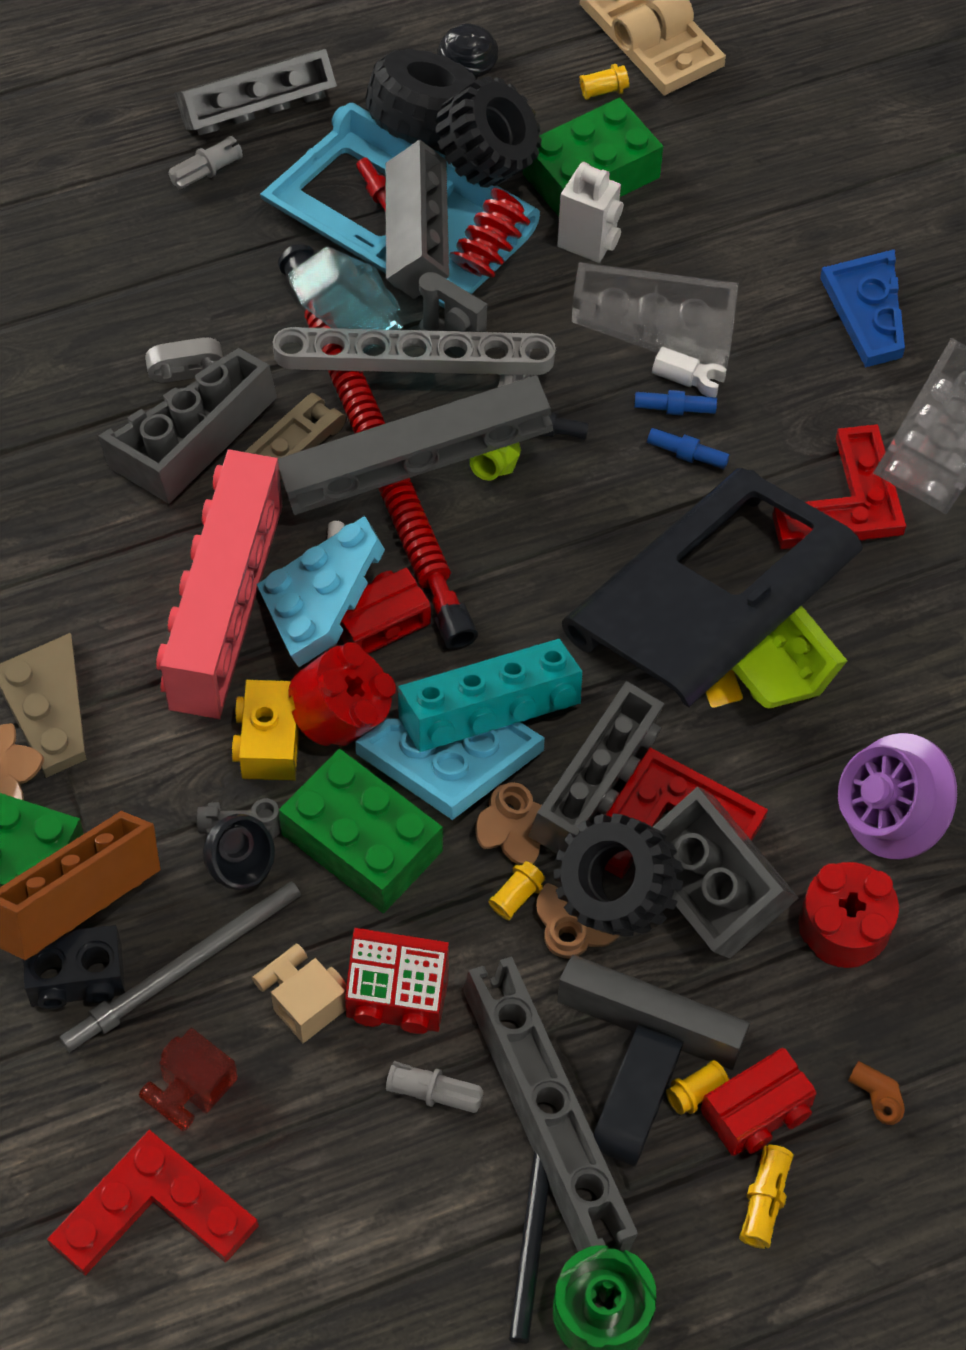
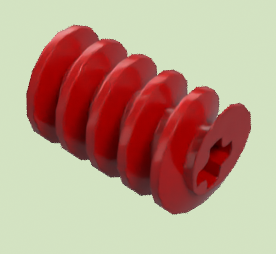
M498 188L492 189V199L484 201L482 205L484 212L476 213L473 219L475 225H470L466 228L465 235L467 239L462 238L458 240L456 247L459 252L454 251L449 254L451 260L458 266L479 277L482 275L490 278L495 277L496 273L489 264L492 262L503 265L504 260L499 255L498 250L511 252L513 247L506 238L510 236L520 239L522 236L515 227L516 223L524 226L530 224V220L524 214L523 205L512 195Z

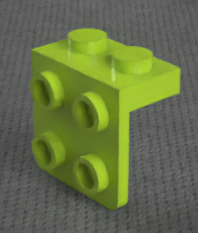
M801 605L731 670L738 675L758 703L765 708H774L820 696L846 664L847 660Z

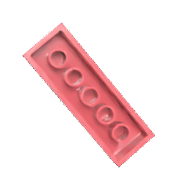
M229 449L223 466L217 465L213 476V490L215 492L213 499H206L202 511V524L204 528L201 535L196 534L193 538L191 546V560H193L190 571L184 570L181 576L179 594L182 598L179 607L173 606L168 620L170 637L167 644L162 643L160 645L156 659V668L162 671L161 692L166 693L169 710L214 719L221 718L259 589L257 584L261 582L283 507L278 458Z

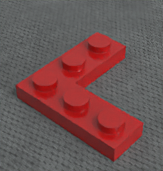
M878 424L839 428L836 434V442L851 497L808 501L805 503L846 525L858 536L859 540L904 535L906 523ZM773 508L772 516L780 549L793 548L813 530L802 522L792 519L781 510Z
M650 747L606 815L612 817L613 813L622 814L653 827L666 810L670 812L696 787H699L715 796L752 841L766 819L768 809ZM629 850L619 852L609 860L604 870L622 879L634 861L632 854Z
M149 1129L47 1238V1241L53 1249L86 1276L153 1202L225 1263L259 1227V1224L254 1216Z

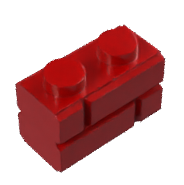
M403 568L395 573L393 571H384L377 575L371 584L366 586L355 609L347 610L340 622L343 628L340 639L343 640L344 644L347 642L357 643L364 652L369 654L431 624V605L421 588L417 586V582L408 568Z
M782 1047L704 1095L701 1111L713 1130L718 1133L720 1140L731 1155L735 1156L744 1149L753 1154L773 1139L771 1132L784 1124L789 1129H793L808 1119L812 1114L810 1108L817 1093L805 1074L799 1070L797 1063L788 1051Z

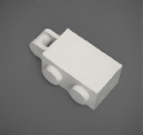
M582 162L560 196L557 247L600 263L607 250L613 251L621 235V229L617 228V222L624 206L623 202L619 201L621 184L609 180V171L599 170L586 162Z

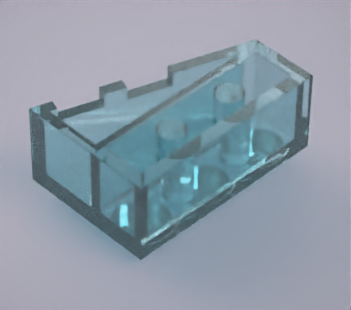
M326 246L288 273L300 304L331 328L399 330L403 327L397 315L400 306L393 294L385 288L376 267ZM368 345L362 351L366 353L376 345Z

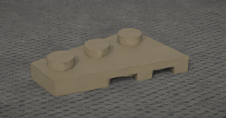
M71 633L0 663V691L29 747L37 750L44 756L41 770L45 778L87 760Z

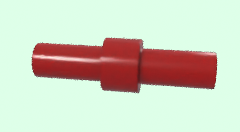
M362 158L356 163V168L367 183L366 190L373 201L380 203L386 212V177L379 175L369 158Z

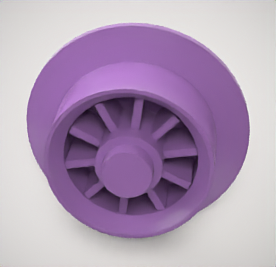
M898 733L878 739L867 748L858 752L848 762L839 781L838 801L842 815L847 821L852 834L865 849L883 858L908 859L929 850L945 834L956 808L957 782L949 759L936 744L918 735Z

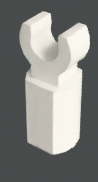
M663 346L655 358L652 373L690 388L692 385L698 387L699 391L707 397H716L719 384L711 382L710 379L724 382L727 371L722 365L716 363L704 365L696 358Z

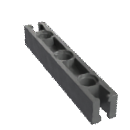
M535 375L278 458L279 471L293 513L297 515L552 432L553 424L549 417L551 415V408L539 378Z
M512 956L500 960L495 977L490 978L492 987H501L504 997L498 1000L492 998L482 980L483 977L488 975L485 966L469 970L463 988L464 995L532 1149L537 1153L542 1162L549 1187L578 1252L595 1245L606 1246L603 1238H597L592 1224L598 1219L604 1220L616 1242L613 1248L623 1252L624 1250L630 1251L638 1232ZM512 1020L515 1023H517L520 1028H506L502 1025L500 1021ZM542 1102L550 1103L558 1112L554 1114L545 1113L540 1110L537 1104ZM576 1189H589L595 1194L597 1200L591 1202L583 1200L576 1193Z

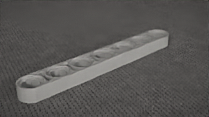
M290 327L278 331L273 339V354L277 364L283 368L301 370L542 375L553 368L556 352L555 343L552 339L538 333ZM291 342L302 346V350L296 354H287L280 348L284 344ZM334 343L342 346L344 350L337 355H328L321 349L327 344ZM375 344L381 346L385 351L378 356H369L362 350L368 345ZM415 345L420 346L426 352L419 357H410L403 351L405 348ZM456 346L464 349L466 354L460 358H451L444 351ZM496 347L505 350L507 355L501 359H492L485 352L490 348ZM537 348L545 351L548 356L542 360H533L526 353L531 349Z

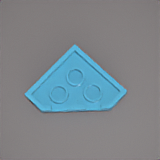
M365 516L354 523L344 526L337 534L318 546L311 547L302 556L285 567L273 571L266 579L257 584L290 656L299 667L337 644L343 632V628L340 625L342 618L347 610L355 609L368 584L364 577L371 563H378L385 551Z
M386 719L355 742L356 754L453 820L543 752L545 738L523 723L517 722L444 746L419 752L399 719Z

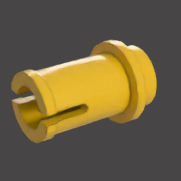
M612 64L611 69L589 75H581L580 86L584 98L589 99L590 97L616 91L618 94L623 93V89L629 88V78L625 66L618 67L617 64Z
M525 861L522 865H515L512 868L514 874L488 901L492 909L508 921L511 920L513 914L533 893H540L543 889L541 884L545 881V876L535 865L528 861Z
M712 1060L705 1067L685 1079L676 1078L672 1080L671 1087L666 1090V1096L678 1114L682 1115L685 1112L693 1114L697 1111L698 1104L703 1102L704 1095L729 1081V1078L721 1064Z

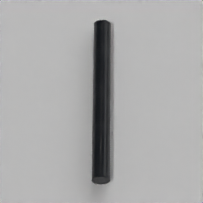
M535 1151L509 1335L511 1342L524 1344L529 1343L549 1190L545 1169Z

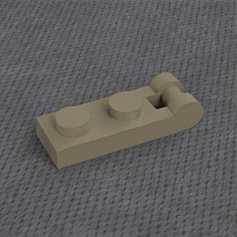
M311 393L245 452L281 458L318 446L329 435H335L342 429L346 416L336 408L330 410L325 406V401L321 397ZM316 419L318 421L314 424L310 420Z

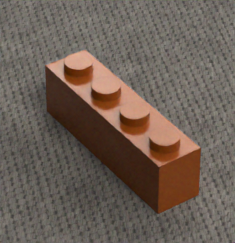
M120 811L1 886L0 949L23 960H27L159 872L161 869L154 824Z

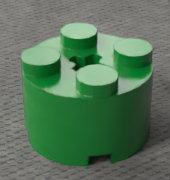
M595 1245L573 1255L565 1263L559 1275L553 1301L554 1325L564 1344L570 1350H637L648 1336L656 1309V1284L652 1273L638 1256L627 1250L623 1252L608 1248L605 1245ZM600 1298L603 1303L612 1301L613 1308L607 1310L604 1306L598 1308L595 1305L596 1299Z

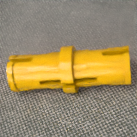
M765 1145L763 1147L755 1183L749 1185L746 1197L750 1201L739 1239L743 1243L755 1248L765 1249V1247H770L776 1216L779 1209L784 1208L787 1198L784 1193L785 1182L794 1154L784 1147L778 1145Z

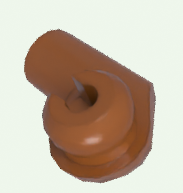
M858 1061L848 1082L869 1093L874 1114L881 1123L894 1125L900 1122L904 1116L905 1106L898 1082Z

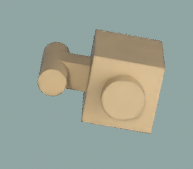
M296 943L255 974L252 980L262 992L276 982L280 984L271 991L273 1009L298 1039L305 1043L346 1011L345 991L347 985L333 967H329L326 970L316 958L298 971L295 967L308 957L303 948Z

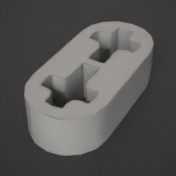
M209 337L156 345L149 349L145 355L149 377L160 383L195 378L196 374L223 358L220 342Z

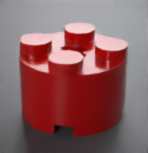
M347 642L344 645L329 649L293 677L288 689L289 698L293 695L296 708L292 711V715L301 731L314 742L324 746H329L330 744L340 745L339 747L347 746L385 720L391 708L392 696L396 692V684L394 679L389 674L384 673L381 666L369 654L364 652L360 645L354 642Z
M842 862L823 866L811 881L799 914V931L804 942L809 945L819 959L837 967H859L877 957L885 949L899 915V902L893 888V881L885 872L877 871L861 863Z

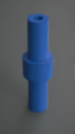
M668 390V394L636 392L634 408L667 410L666 414L683 416V412L716 414L717 397L685 395V391Z
M652 428L647 439L648 444L677 453L676 458L690 463L697 460L725 470L730 454L700 444V439L685 434L681 438Z

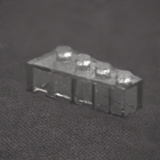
M579 262L573 296L572 322L657 353L663 346L700 360L701 364L716 363L727 369L739 283Z

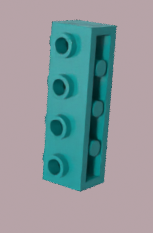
M559 638L398 686L399 720L418 751L423 752L580 704L582 670Z

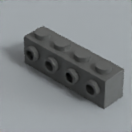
M319 49L174 94L185 129H197L198 135H203L219 130V122L233 119L234 124H239L255 119L254 112L264 108H268L269 114L291 108L290 100L303 97L306 103L326 97L325 90L336 87L337 84L327 50Z
M418 140L385 163L386 279L392 286L402 290L413 299L421 295L419 292V278L423 274L435 272L444 278L449 277L447 162L421 140Z
M626 681L537 812L528 836L558 854L559 850L566 852L569 845L564 840L569 833L575 835L580 833L577 825L585 820L592 822L598 812L606 815L619 795V792L614 790L618 781L621 779L626 783L628 782L641 761L635 757L641 747L648 750L659 735L662 727L657 725L656 721L664 703Z

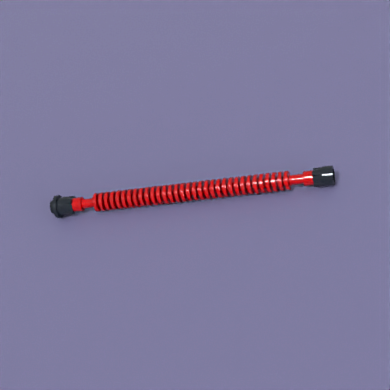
M299 244L285 249L278 259V266L281 273L287 276L294 291L297 290L301 300L307 302L309 307L306 309L304 317L309 328L344 329L333 303L323 300L321 297L323 289L318 280L321 274L316 265L317 257L314 249L310 246ZM332 343L325 345L321 350L328 355H337L344 349L342 346ZM328 370L354 433L386 424L363 371ZM410 478L378 488L420 586L431 588L434 595L432 603L438 615L434 619L446 647L450 650H458L469 646L477 639L478 632L464 603L460 604L456 593L449 590L446 581L450 577L451 571Z

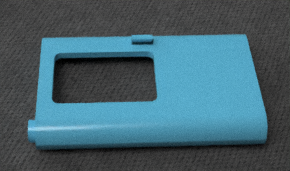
M348 103L335 111L331 121L333 130L261 192L260 197L265 202L386 273V235H375L301 190L341 154L347 153L359 160L369 158L375 169L386 175L385 163L412 145V143L390 135L385 129H381L376 124V121L372 119L369 111L355 103ZM433 149L435 152H437V153H438L440 156H442L443 158L446 157V156L443 155L442 153H440V152L436 151L435 149ZM447 162L448 243L450 254V252L454 251L459 252L456 247L458 240L462 238L467 239L465 230L468 226L475 225L473 219L476 213L484 212L482 205L485 200L492 199V189H504L493 185L484 188L480 187L478 183L473 185L467 182L466 176L460 177L455 172V167L452 163L448 164ZM506 190L504 191L512 195L523 205L524 214L530 220V224L524 226L516 223L515 227L522 236L520 239L510 236L506 238L513 247V250L511 252L498 250L504 262L530 238L540 218V211ZM449 257V277L446 279L470 294L489 278L484 275L479 277L465 271ZM492 262L489 264L494 272L501 266ZM439 299V306L445 309V302Z

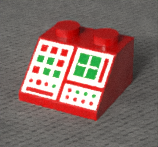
M354 928L345 996L347 1018H353L355 1022L370 1027L379 1026L381 1023L397 1025L404 1031L414 1034H424L428 1030L439 1032L449 981V942Z

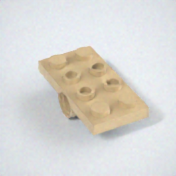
M580 0L582 8L664 96L725 66L726 55L693 21L694 13L689 0Z

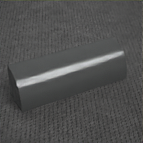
M572 955L559 981L558 1003L633 1032L636 1031L640 1024L684 1041L682 1051L708 1061L715 1060L721 1066L734 1070L751 1023L577 955Z

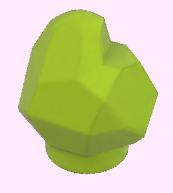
M518 442L470 458V467L473 473L487 481L494 480L498 476L513 473L521 452L520 444Z

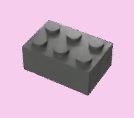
M696 787L653 826V828L660 830L667 836L665 838L666 841L674 844L678 852L672 858L682 863L683 871L676 873V879L683 881L682 891L674 890L672 898L678 901L676 904L677 908L714 953L730 959L799 899L715 796L705 790Z

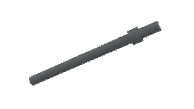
M290 881L109 1004L103 1001L88 1011V1018L59 1037L63 1046L70 1053L99 1032L105 1035L120 1025V1018L301 896L298 887L294 882Z

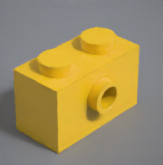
M246 680L245 697L237 696L236 723H242L241 735L233 736L232 761L240 762L242 779L296 780L299 727L292 715V711L296 709L293 695L289 698L288 689L291 681Z

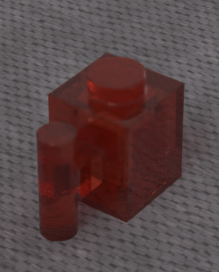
M191 1027L182 1038L177 1036L172 1039L161 1054L159 1065L163 1080L169 1086L163 1091L153 1082L149 1081L140 1090L139 1097L183 1132L190 1127L195 1119V1116L183 1106L189 1100L207 1114L238 1079L235 1061Z

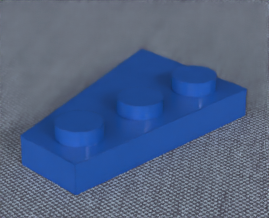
M895 249L823 267L821 270L820 279L865 368L903 358L905 343L902 314L898 303L899 286L898 277L895 274Z

